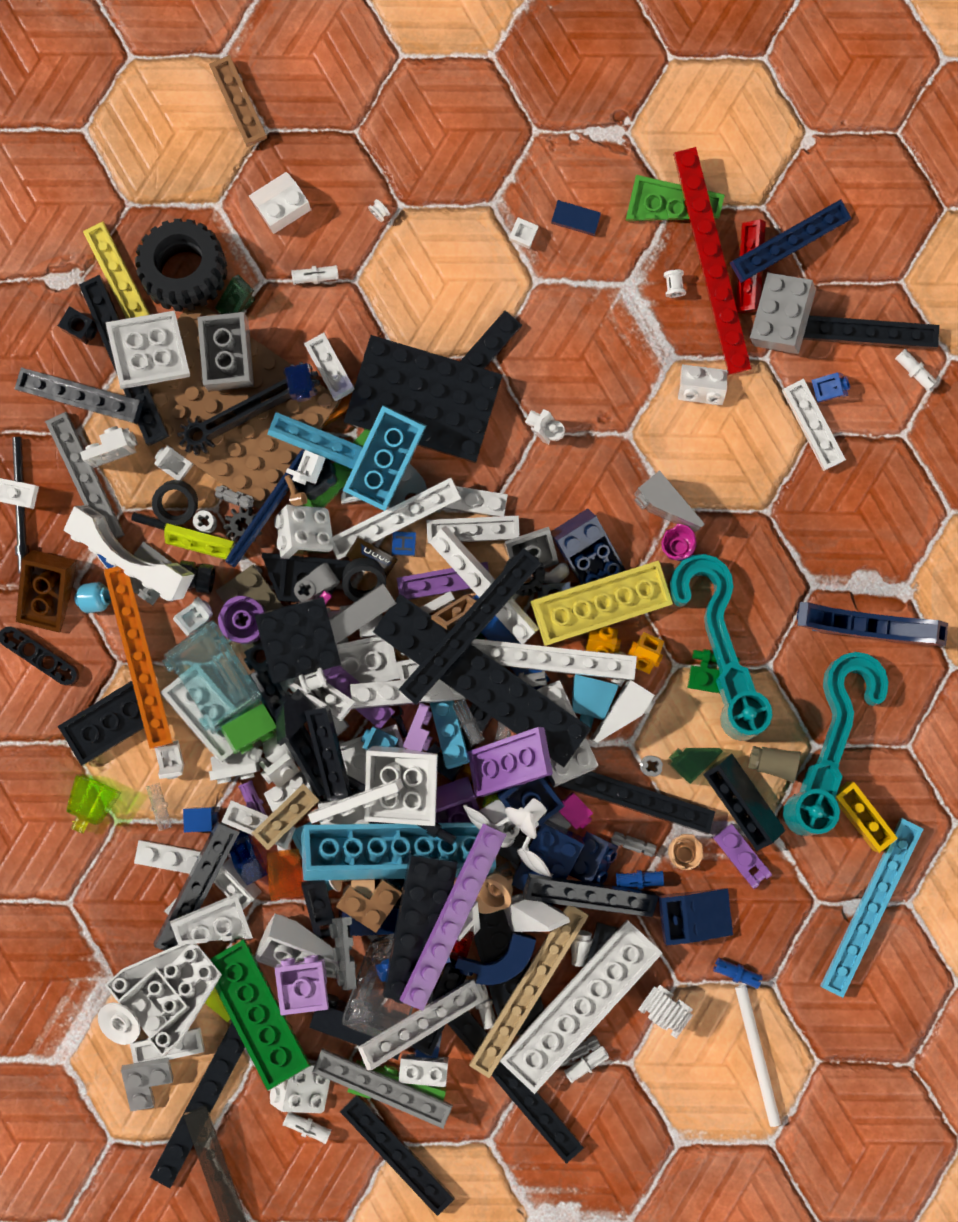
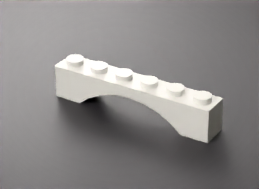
M88 505L73 507L64 531L71 535V539L84 543L91 552L105 557L109 564L119 566L126 575L139 579L144 587L160 593L161 598L167 601L184 598L195 574L178 563L153 564L133 556L114 537L105 516Z

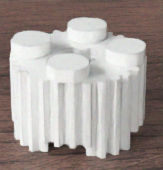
M659 985L658 988L654 986L638 1010L643 1014L648 1011L650 1013L648 1018L666 1031L668 1028L672 1029L673 1031L670 1035L677 1039L692 1018L691 1011L693 1009L680 999L677 1002L672 1000L671 998L674 995L663 986Z

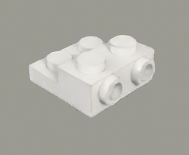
M115 426L106 429L104 434L99 435L101 445L94 443L86 446V450L80 452L82 460L95 468L137 453L135 446L138 443L134 433H130L128 428L122 429Z

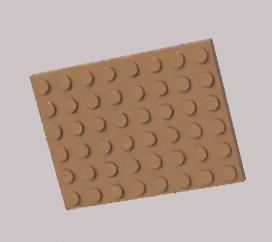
M201 305L195 306V310L188 311L185 308L177 322L190 377L148 384L170 437L161 440V442L171 447L235 493L239 491L245 495L252 496L254 498V506L260 510L285 474L287 468L290 467L302 450V448L267 435L275 413L277 412L322 430L325 422L334 413L335 408L337 409L342 399L335 402L327 388L322 385L316 386L314 388L317 389L318 393L313 394L310 392L311 400L308 401L303 396L302 402H298L297 396L212 439L211 441L215 444V447L211 448L208 446V454H205L202 449L199 456H196L193 451L187 453L185 451L186 446L181 447L179 444L182 438L177 436V433L184 432L180 424L189 425L187 418L190 417L195 422L196 416H200L202 422L286 379L287 377L283 374V371L291 372L292 370L290 363L250 337L254 387L208 391L203 386L198 317L218 314L206 306L201 307ZM297 379L295 386L302 387L305 385L306 379ZM195 432L193 435V441L200 440L203 436V432Z

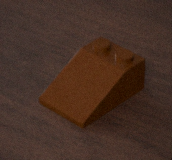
M32 550L21 559L16 622L58 633L61 632L74 585L77 560Z

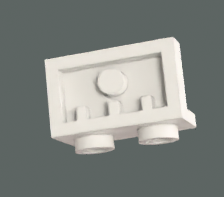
M402 1053L399 1082L445 1087L449 1057L421 1058L415 1057L414 1054Z

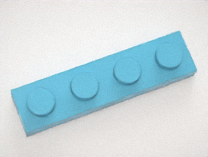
M277 412L267 433L269 436L352 469L362 450V447Z

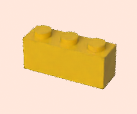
M847 781L838 789L835 799L838 802L839 808L873 851L880 853L898 839L855 782Z

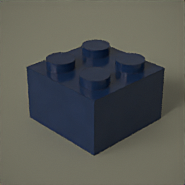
M544 777L497 793L498 798L506 808L511 807L519 810L520 807L524 808L533 798L541 802L547 812L539 819L537 827L565 807Z

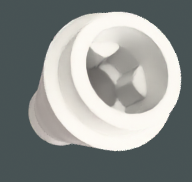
M580 930L572 942V965L578 967L585 966L593 942L590 932Z

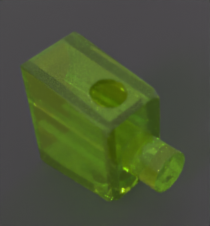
M83 774L76 775L66 812L76 816L71 829L84 833L88 823L94 825L101 824L122 792Z

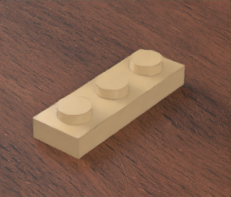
M302 784L251 834L269 850L320 800Z

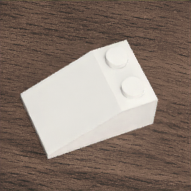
M632 680L627 681L608 710L605 719L602 720L590 740L598 743L644 713L648 714L655 704V701L652 700L655 695Z

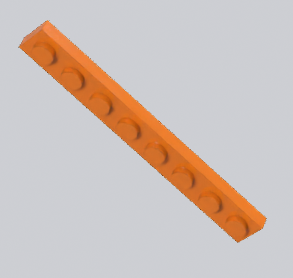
M119 566L104 569L149 749L173 744L130 576L126 575Z

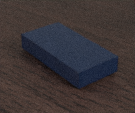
M558 200L551 224L595 236L601 212Z

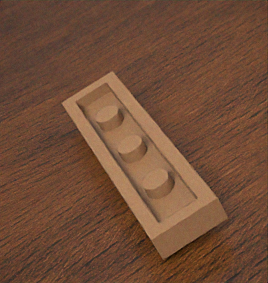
M230 55L210 63L209 66L246 147L267 139V135Z

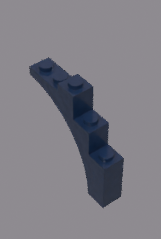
M800 602L797 611V626L809 628L812 631L823 634L849 635L856 638L880 639L894 643L946 646L948 623L940 620L863 613L821 606L809 602Z

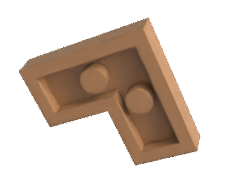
M382 879L370 898L349 885L336 907L376 933L402 895V891Z

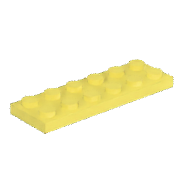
M659 560L530 601L544 646L673 604Z

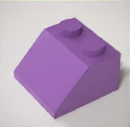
M468 777L437 787L436 823H472L463 806L467 804L468 807L476 811L480 809Z

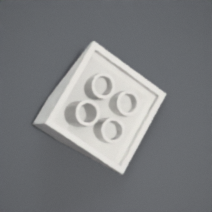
M372 746L366 750L365 791L401 778L404 787L398 791V796L389 800H385L384 797L376 800L377 803L375 805L365 808L364 821L435 826L438 754L383 746Z

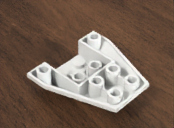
M197 944L176 945L123 968L105 986L118 1003L125 1005L134 1012L139 1020L140 1027L149 1037L148 1041L163 1058L182 1041L222 974Z

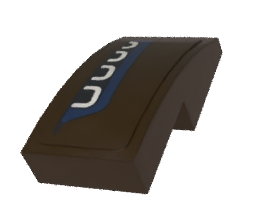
M359 535L346 554L352 560L363 557L379 562L384 568L386 577L398 560L392 554L381 547L373 545Z

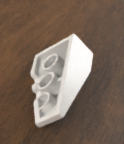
M521 893L511 896L512 902L510 906L504 909L512 932H550L570 922L569 917L560 909L545 902L525 900Z
M276 913L273 915L254 955L257 962L275 968L277 964H281L280 960L295 958V962L304 961L305 956L318 955V959L324 958L327 977L336 978V973L339 972L338 962H335L333 956V947L297 921Z

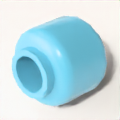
M101 582L80 585L74 597L76 605L84 613L102 612L111 603L108 587Z

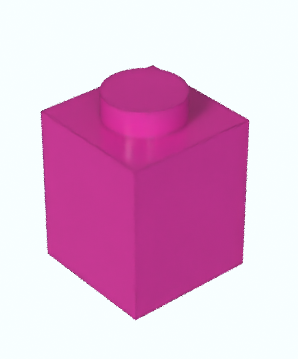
M573 792L562 801L565 807L559 810V812L575 829L579 826L583 829L591 822L592 818L590 816L593 814L592 811Z

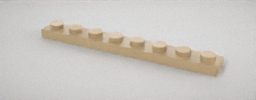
M566 905L562 912L569 917L570 922L550 931L469 1063L470 1067L484 1076L491 1077L589 915L579 908Z

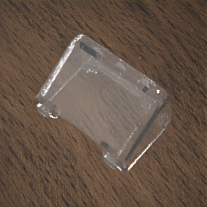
M394 933L376 938L368 946L356 979V989H353L342 1018L344 1026L372 1037L379 1035L407 1018L413 1010V1007L410 1005L397 1003L390 998L383 997L385 981L382 982L376 971L375 965L381 964L383 960L390 958Z

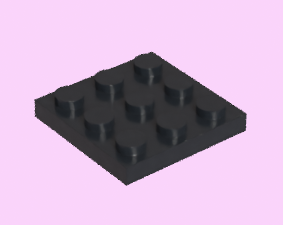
M323 596L254 615L272 683L299 677V675L314 673L318 668L325 670L341 665Z

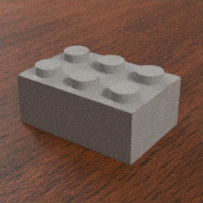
M767 273L750 339L755 347L799 354L816 292L813 280Z
M239 312L198 317L203 386L208 391L254 387L249 320L245 313Z

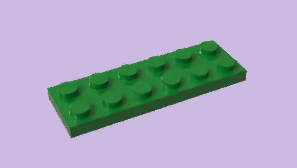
M241 940L211 958V962L222 974L215 985V989L267 1091L310 1067L311 1065L285 1015L280 1014L279 1003L246 940Z

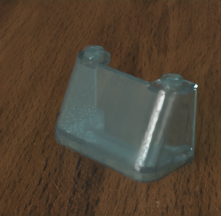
M213 620L164 654L165 659L162 662L168 672L173 671L178 675L200 710L202 716L199 718L200 724L205 731L209 729L212 735L220 731L223 725L261 704L262 698L257 687Z

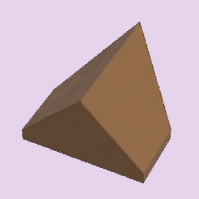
M466 594L431 615V619L450 631L476 600Z

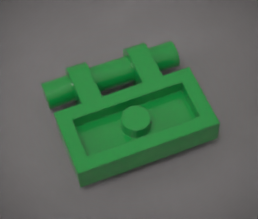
M703 649L702 651L693 650L692 659L701 661L700 667L690 666L687 688L720 694L716 683L720 672L717 669L708 668L709 661L717 663L714 653L708 649Z

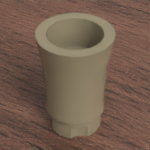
M753 746L748 768L757 769L758 772L770 774L794 783L800 761V751Z

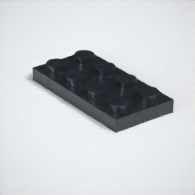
M132 681L58 726L81 766H84L144 729Z

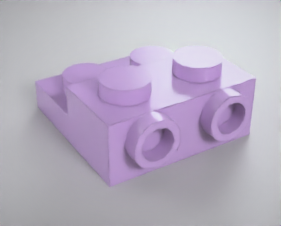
M420 703L404 742V748L421 752L428 750L432 737L429 736L430 731L422 727L423 724L428 726L432 712L429 711L430 706Z
M318 955L305 956L304 961L295 962V958L280 960L281 964H277L275 967L280 1014L289 1015L328 1010L327 976L324 958L318 959Z

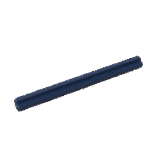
M304 449L299 452L289 469L298 470L305 452ZM285 472L225 559L226 563L230 566H237L288 492L289 486L285 476L290 475L291 479H293V475Z

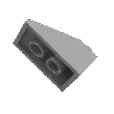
M660 470L634 493L636 497L634 501L642 510L646 509L649 513L672 523L689 526L694 532L704 525V522Z

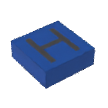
M394 532L392 555L415 556L416 532Z

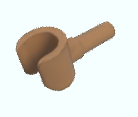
M290 475L285 476L291 492L290 503L293 506L306 504V494L304 492L298 493Z

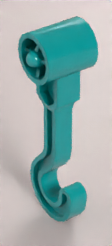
M707 554L692 555L683 560L672 574L670 581L671 598L676 606L683 607L691 599L689 583L693 577L705 576L712 581L714 593L707 605L704 622L720 672L716 683L724 704L720 716L721 726L724 732L732 739L748 741L758 736L769 726L773 714L768 699L761 693L756 692L748 668L739 664L724 621V612L734 587L732 574L726 564L717 557Z
M860 652L844 654L830 663L824 673L823 689L832 711V721L816 764L807 768L800 792L790 797L784 805L783 817L785 824L797 835L811 836L829 832L839 820L840 809L835 799L843 777L839 771V763L854 718L852 702L844 686L845 677L851 672L863 677L866 683L864 700L871 706L882 703L888 691L889 682L886 670L877 659L869 654Z

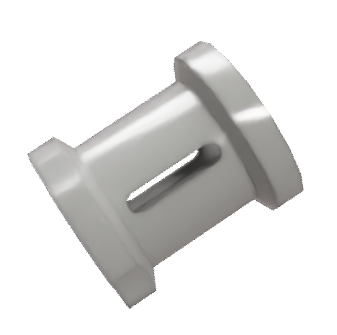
M651 755L641 760L640 769L645 775L655 777L662 772L663 763L658 757ZM648 761H656L657 764L654 766L656 770L654 772L646 770Z

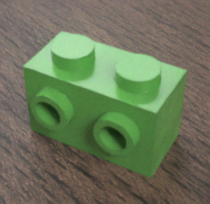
M263 703L221 727V732L234 754L238 752L244 754L254 748V743L259 740L262 743L275 736L273 732L276 731V725Z

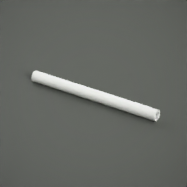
M739 985L735 987L769 1125L770 1127H776L781 1125V1120L747 986Z

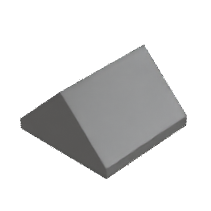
M549 527L505 541L504 543L509 559L514 555H518L525 548L534 557L537 556L539 558V561L544 565V569L559 564Z

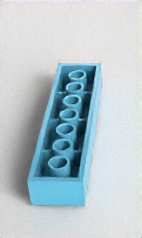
M438 823L442 826V829L457 837L455 843L450 845L438 837L433 838L426 834L427 831L423 828L411 824L304 825L301 834L303 881L405 879L409 854L457 861L456 878L480 830L473 823ZM494 860L488 875L494 872L496 860Z

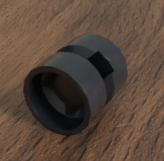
M182 560L180 565L195 574L187 591H192L195 588L196 592L211 594L215 580V565L201 564L197 567L196 562Z

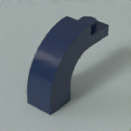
M512 932L509 947L501 958L492 962H481L458 955L455 968L459 969V973L468 976L476 973V984L495 985L506 982L519 974L527 965L535 947L536 937Z

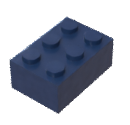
M546 820L537 828V837L531 840L528 846L529 851L541 858L549 872L553 874L552 877L567 879L585 845V838L550 820ZM521 860L512 876V886L523 891L528 874H541L531 870Z

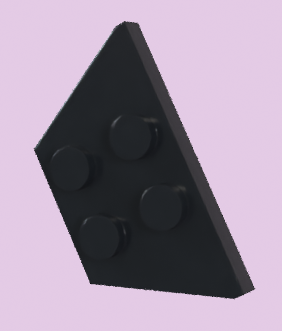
M262 553V559L268 570L279 601L301 602L294 593L296 583L320 565L327 563L338 580L341 581L343 570L351 562L347 560L293 555L289 559L280 558V554ZM306 587L301 589L302 594L306 596L310 594L309 589ZM336 587L328 592L332 595Z

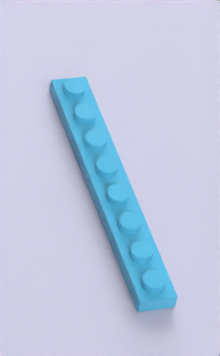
M903 818L899 819L893 832L898 839L886 847L820 985L822 988L842 998L844 997L920 838L923 828Z

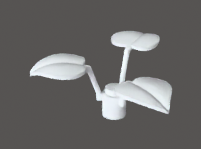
M533 798L524 808L520 807L519 810L507 807L505 809L507 817L496 824L490 823L484 815L468 807L467 804L463 806L469 819L479 830L483 823L495 829L508 821L518 826L527 835L522 849L519 848L517 850L521 860L534 872L548 877L553 876L541 858L529 851L528 848L531 838L535 839L537 837L536 827L539 825V819L547 812L541 802Z

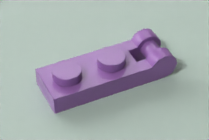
M731 823L713 837L753 889H756L759 886V882L764 878L768 879L772 876L768 868ZM756 866L759 871L752 876L749 870Z

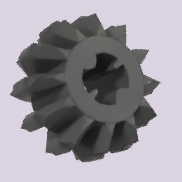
M239 507V513L235 509H231V513L234 516L232 518L227 515L225 516V519L230 524L223 525V528L230 530L226 536L228 538L234 536L233 541L235 544L245 532L244 528L241 531V528L238 526L239 523H244V520H246V524L249 526L256 514L252 515L254 512L253 508H248L246 513L245 508Z

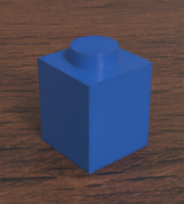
M215 807L183 809L184 833L212 831L217 820L219 821V813L215 812Z

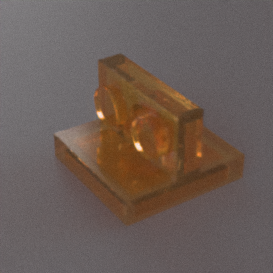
M299 848L276 851L275 849L265 850L270 900L277 901L280 898L303 896Z

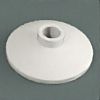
M108 1003L100 1009L98 1024L107 1038L121 1045H128L137 1040L141 1028L139 1020L132 1010L120 1003Z

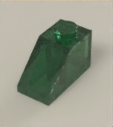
M677 748L669 756L671 761L668 765L687 784H691L723 751L720 748H683L682 750Z

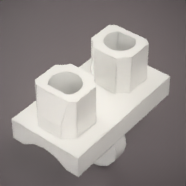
M543 409L541 414L530 411L525 423L531 426L532 432L536 433L542 442L549 445L550 440L559 441L563 438L565 427L561 422L556 421L549 411Z

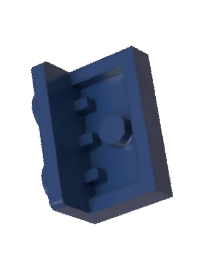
M586 831L584 836L585 845L569 875L582 882L604 884L608 876L607 871L617 857L618 845Z

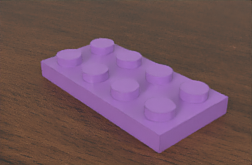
M537 727L468 751L475 797L488 796L553 774L544 727Z

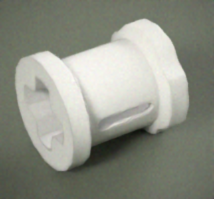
M677 269L664 272L668 290L666 291V297L675 298L686 294V289H683V270Z
M199 511L193 517L194 526L203 533H212L217 527V519L208 511ZM203 518L208 519L207 521L210 523L208 526L203 525L201 522Z
M318 668L316 672L305 676L299 675L300 684L305 695L309 694V691L320 687H328L322 668Z

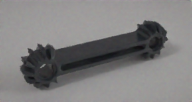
M299 362L298 368L291 364V372L283 371V374L287 377L286 379L202 422L200 416H196L195 422L190 417L187 418L189 425L180 424L184 432L177 433V436L182 438L179 442L180 446H186L185 451L187 453L193 451L196 456L200 455L201 449L205 454H208L207 447H215L211 440L295 396H297L298 402H302L303 396L308 401L311 400L309 393L317 394L318 391L314 387L321 385V382L316 379L319 376L318 372H312L313 367L310 364L305 369L303 362ZM299 378L306 379V383L302 387L295 386V382ZM202 431V438L198 441H193L194 433Z

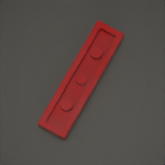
M759 219L742 223L740 256L765 243L766 221ZM763 271L742 283L738 279L736 303L738 313L757 312L761 298Z

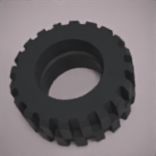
M181 218L174 219V222L171 223L168 220L164 221L162 226L158 228L154 226L150 229L151 234H145L141 239L143 245H138L136 253L138 256L135 257V266L138 277L151 299L156 304L161 303L163 308L169 310L173 307L178 312H182L183 308L192 311L195 310V306L201 305V307L207 305V300H214L218 296L216 291L223 289L225 285L223 280L227 278L228 272L225 255L213 231L208 230L207 226L202 223L196 225L195 220L187 219L186 222H183ZM191 252L202 257L199 267L187 277L174 279L162 274L165 263L178 253Z

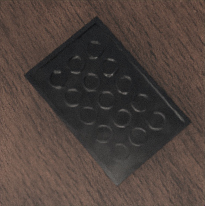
M370 335L344 424L371 431L382 406L386 405L427 425L417 446L476 463L503 374Z

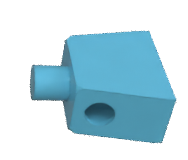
M575 674L573 678L572 708L575 713L581 714L579 720L591 729L594 718L604 720L618 685Z

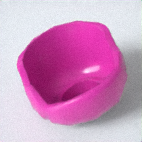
M677 524L674 528L666 530L661 541L662 551L669 559L682 561L692 556L697 546L694 531L689 526Z

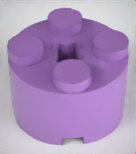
M246 596L233 597L223 605L219 613V628L223 635L231 641L240 644L254 643L260 639L254 615L266 612V609L253 598ZM241 615L249 618L245 626L239 623L242 619Z

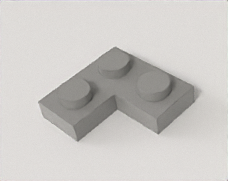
M169 1057L122 1065L121 1068L130 1112L154 1108L155 1101L151 1087L173 1083Z

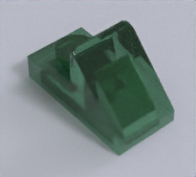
M239 275L232 277L215 309L220 314L244 312L255 301V298L252 296L254 290Z

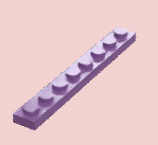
M483 823L400 997L402 1003L422 1011L424 1010L507 834Z

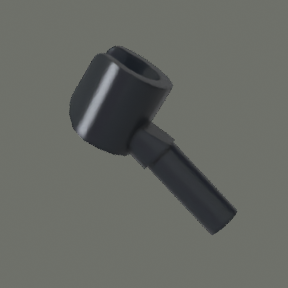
M398 705L400 714L398 716L392 715L391 718L396 720L402 736L405 738L408 733L402 719L404 712Z

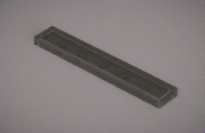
M207 1105L184 1113V1119L220 1221L247 1222Z

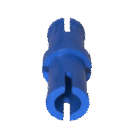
M637 870V873H616L617 887H638V889H643V887L664 886L663 871L642 872V870Z
M719 957L715 962L717 966H714L713 972L730 977L733 982L738 983L740 981L755 989L759 988L761 984L759 980H762L763 975L744 969V966L741 964L735 965Z

